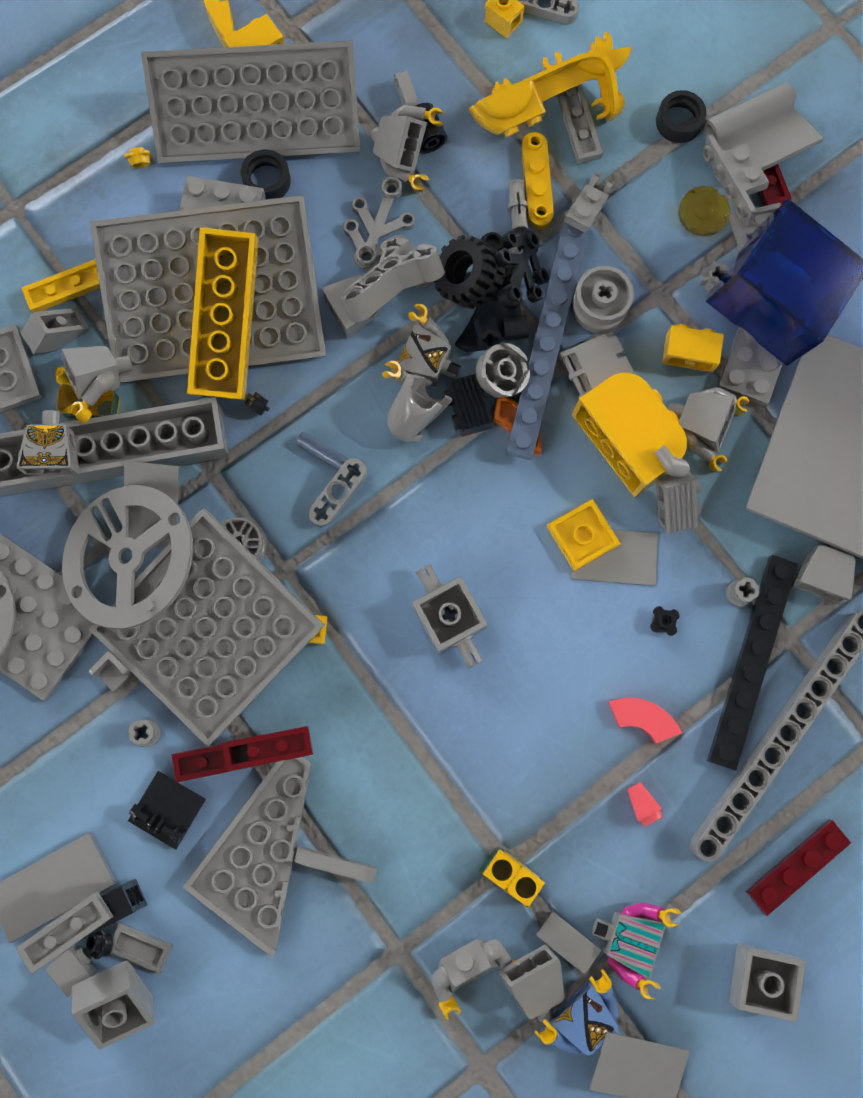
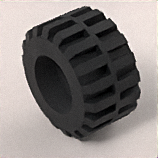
M464 235L458 236L457 240L451 239L448 246L444 245L442 247V253L439 255L445 273L440 279L433 281L437 283L435 288L442 297L464 308L474 309L475 306L478 308L483 307L484 302L489 303L492 301L493 294H498V287L504 281L501 276L505 274V268L500 267L495 261V253L498 251L471 235H467V237ZM473 264L470 276L464 281L466 271Z

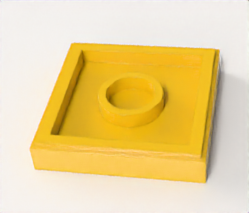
M593 499L546 526L574 572L621 544Z

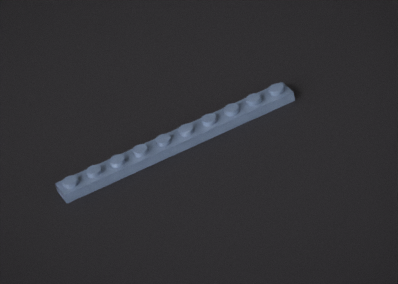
M565 222L563 223L527 366V371L530 370V378L527 386L521 391L506 450L507 455L530 461L533 458L587 238L586 233Z

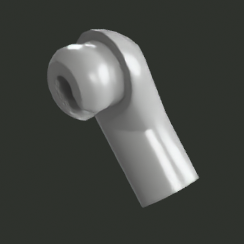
M666 445L654 452V455L669 475L685 477L689 474L690 466L688 462L674 457Z

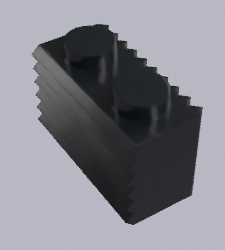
M476 373L449 380L447 382V390L443 391L444 397L447 395L452 398V402L448 406H452L455 414L451 415L455 431L460 430L461 436L464 437L492 429L493 419L484 391L476 378Z

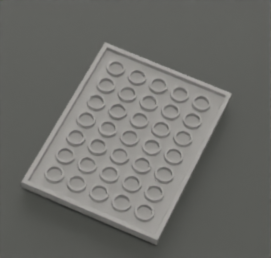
M304 195L90 222L110 352L114 358L129 356L132 365V371L119 374L120 383L189 374L200 227L255 233L259 239L248 367L326 357Z

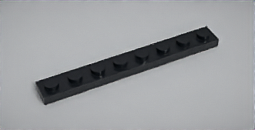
M771 555L768 558L759 588V595L753 607L707 762L732 771L737 770L798 563L775 555Z

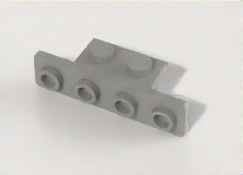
M713 134L708 135L705 147H703L704 159L711 164L716 180L720 181L723 185L726 198L731 200L735 206L737 217L743 220L746 227L752 226L756 208L748 195L767 189L769 181L747 143L723 152Z

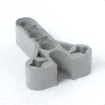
M392 237L385 240L380 245L382 254L379 263L340 295L350 321L357 323L366 320L403 289L423 282H433L440 279L445 271L437 248L433 245L421 243L413 249L411 241L401 237Z

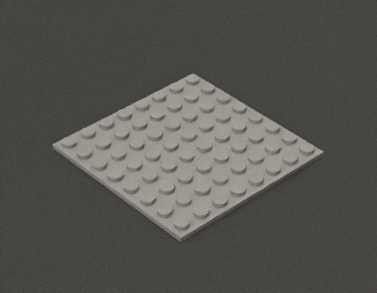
M811 328L745 510L860 558H863V349Z

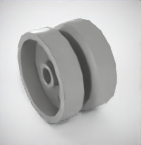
M597 266L589 269L582 275L571 302L572 315L576 323L584 330L594 334H606L616 330L623 323L634 299L633 286L629 277L621 270L611 266Z

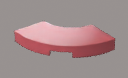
M620 698L608 702L618 728L626 726L640 728L649 734L655 744L682 733L670 714L652 702L639 698Z

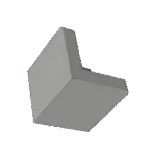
M111 651L104 654L88 670L93 676L99 677L115 693L134 676Z

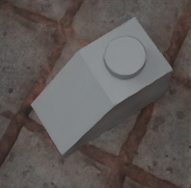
M77 308L32 312L21 331V335L33 354L56 351L88 332L90 327Z

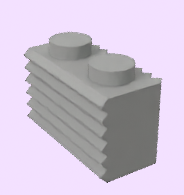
M690 472L685 477H675L667 474L657 478L658 520L666 533L671 534L682 529L686 530L687 528L697 527V516L701 515V506L696 495L701 490L698 478L693 477Z

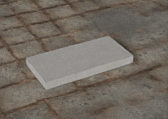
M92 832L87 833L0 882V925L9 944L69 911L97 891L100 893L117 883Z

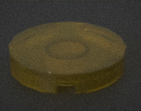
M699 186L689 190L682 198L678 209L680 223L684 228L694 235L704 237L715 235L722 230L730 215L728 199L718 193L717 189L709 186Z

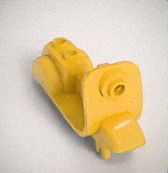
M605 32L604 39L596 36L595 42L590 44V51L579 54L562 62V56L557 51L554 54L556 59L555 65H550L546 57L542 59L544 71L513 85L506 78L503 79V84H499L497 81L493 87L492 95L479 100L468 111L482 128L498 136L504 134L505 138L518 133V127L528 124V127H532L543 121L541 117L546 113L543 101L595 79L599 83L601 98L595 99L591 105L592 107L602 105L604 110L596 118L597 120L605 118L607 122L612 121L619 114H622V107L625 106L623 95L620 91L618 92L615 72L625 64L630 56L632 47L613 49L611 35Z

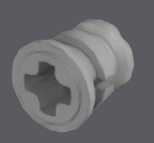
M751 578L733 581L726 590L728 601L737 607L748 605L759 595V586ZM743 587V591L747 593V595L744 597L743 592L739 591V588Z
M152 719L134 721L128 729L131 742L142 747L153 746L161 737L160 726ZM141 728H148L146 730L147 738H140L142 736Z

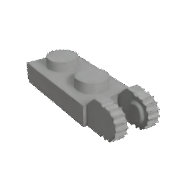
M595 172L589 184H586L564 220L565 223L586 234L607 202L609 193L615 181L610 179L605 184L603 192L595 188L601 176L598 172Z

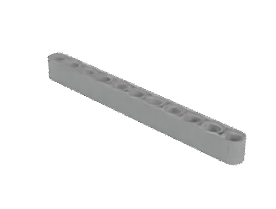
M863 611L853 613L844 620L690 841V851L696 858L706 862H713L721 856L862 653L863 630L858 625V619L861 618L863 620ZM844 639L850 644L849 652L843 648ZM829 660L835 665V672L833 674L827 668ZM814 682L820 687L818 696L812 691V684ZM799 704L805 710L803 718H800L796 713V708ZM783 726L789 730V738L786 741L781 737ZM768 748L774 753V759L771 763H768L765 759V752ZM752 771H755L758 775V783L755 786H752L749 782V775ZM736 794H740L743 799L742 806L738 809L733 805V798ZM720 817H724L727 821V827L722 832L716 826L717 820ZM704 840H708L711 844V850L706 855H703L700 851V845Z

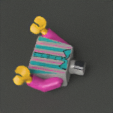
M643 902L626 906L622 912L615 911L611 923L597 918L592 928V936L606 940L603 951L608 955V964L618 977L636 990H640L644 998L656 1000L648 994V987L653 985L660 990L661 987L657 982L645 981V977L649 979L651 977L665 927H677L680 925L671 922L670 914H681V911L677 908L665 910L663 907Z

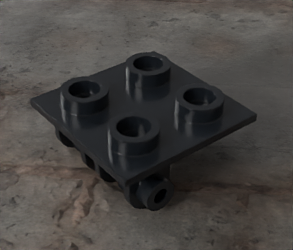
M157 771L139 803L134 804L129 812L131 816L128 822L176 850L206 798L162 772Z

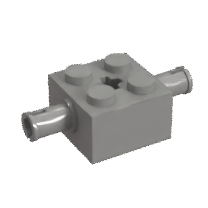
M431 564L424 566L428 577L422 568L417 570L415 573L418 575L427 593L425 596L412 602V608L437 654L451 647H457L468 669L473 667L475 663L479 664L484 661L476 649L472 638L473 635L486 629L488 624L462 577L460 576L445 585H441ZM445 610H448L449 613H456L453 622H450L449 619H443Z

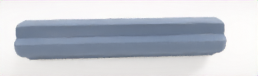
M302 432L297 438L296 443L299 447L337 470L349 459L306 432ZM359 464L357 466L351 465L349 467V470L351 471V474L349 475L350 478H352V476L354 475L358 477L360 476L361 472H359L358 470L360 467Z

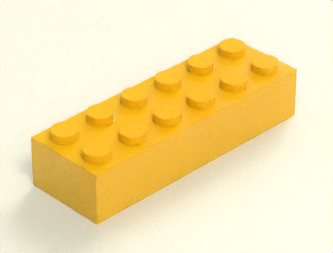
M200 227L187 394L246 400L259 242L255 233Z

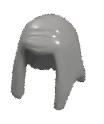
M408 374L387 415L390 433L400 441L418 443L421 441L424 428L441 414L452 402V398L446 395L442 400L432 399L426 392L425 378L417 374Z

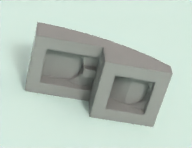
M555 912L551 913L536 934V936L585 975L602 952L599 947Z

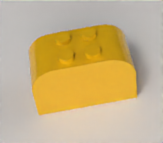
M618 373L609 377L580 397L572 413L573 418L634 498L653 486L657 478L668 474L654 455V452L666 445L674 457L682 459L685 454L687 438L679 424L677 415L672 410L666 408L660 393L656 389H652L638 375Z

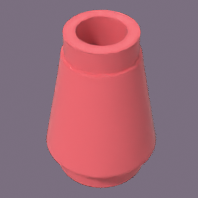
M642 782L627 789L637 822L641 821L643 827L664 817L660 811L662 810L661 806L643 786Z

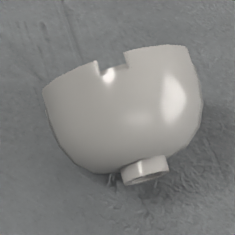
M510 343L497 344L488 348L479 357L476 365V378L480 387L487 394L495 398H507L521 392L527 386L530 378V370L527 371L526 365L527 357L520 348Z

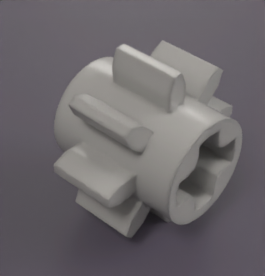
M713 261L710 269L704 267L701 272L704 278H702L699 285L704 286L707 290L706 294L716 293L720 296L723 288L729 290L732 282L729 279H731L734 273L729 272L726 263L722 265L716 264Z

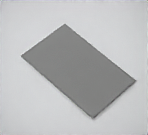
M124 461V486L142 485L152 487L165 493L178 504L179 466ZM128 507L129 537L136 539L159 522L161 518L148 508ZM178 514L174 515L171 519L173 526L177 525ZM170 535L154 547L166 548L171 542Z
M613 530L621 543L620 546L575 572L572 570L571 579L656 586L658 533Z
M606 1032L589 1090L625 1098H676L690 1051Z

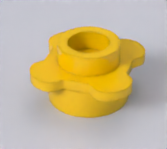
M143 147L130 149V153L124 155L131 168L147 167L151 165L150 159L153 158L149 150H145Z

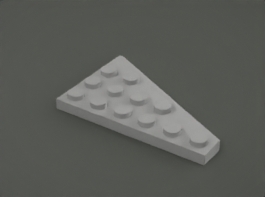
M305 757L276 762L183 886L187 892L270 957L277 950L312 763Z

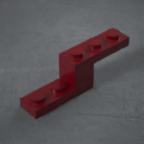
M309 726L223 742L221 745L172 754L175 780L176 782H182L314 755Z

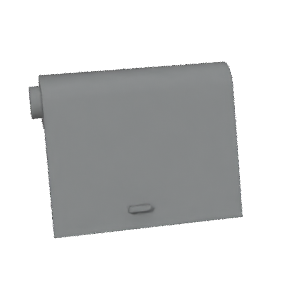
M782 83L706 119L703 124L706 138L708 135L713 134L723 152L747 143L763 171L822 143L824 139L794 109L796 91L787 83Z

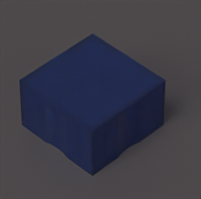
M788 198L754 230L738 253L733 267L723 275L706 302L733 324L747 331L758 344L788 366L824 341L863 280V258Z

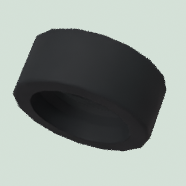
M677 90L669 93L662 100L656 116V127L660 135L674 143H686L693 140L700 133L707 116L706 106L703 100L693 92ZM682 107L689 110L695 118L694 124L689 127H680L673 124L666 115L668 109Z
M263 149L254 151L242 163L240 173L243 185L264 188L266 200L285 196L289 190L291 178L287 161L282 155L273 150ZM261 166H273L279 169L281 178L272 186L260 187L253 184L251 174Z

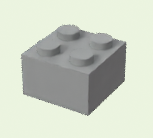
M738 943L729 1003L738 1010L797 1022L806 961L792 954Z
M128 960L71 986L72 1015L99 1050L155 1024L153 995Z

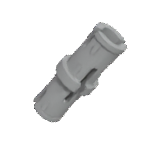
M514 179L508 182L510 196L508 211L511 213L512 231L515 234H520L528 229L526 215L528 202L525 200L524 181Z

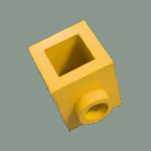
M487 0L484 6V22L507 39L522 23L525 6L517 0Z

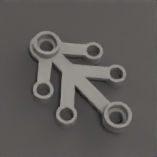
M387 177L382 182V195L384 197L375 221L367 208L365 198L356 197L352 201L353 212L360 216L369 233L368 240L365 243L359 233V225L356 220L348 219L343 224L345 235L351 237L356 247L354 261L360 269L370 270L379 263L382 251L377 244L380 238L400 229L411 230L415 226V216L410 212H405L400 218L386 223L393 201L402 194L401 181L396 177ZM390 189L396 190L395 193H389L387 191ZM359 203L364 205L362 208L355 207ZM405 219L412 220V222L409 224H406L403 221ZM348 226L356 227L353 231L347 230ZM400 234L394 236V237H401V238H405V239H406L405 236L400 235ZM370 256L371 260L364 261L362 258Z

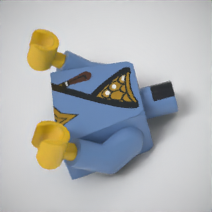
M603 969L600 970L602 977L599 980H594L591 976L586 983L554 1011V1016L550 1020L551 1024L546 1019L542 1021L546 1025L543 1032L535 1030L534 1033L544 1044H551L557 1049L575 1055L583 1052L586 1056H590L597 1049L601 1052L606 1032L615 1033L619 1028L615 1022L619 1016L616 994L612 988L610 978Z

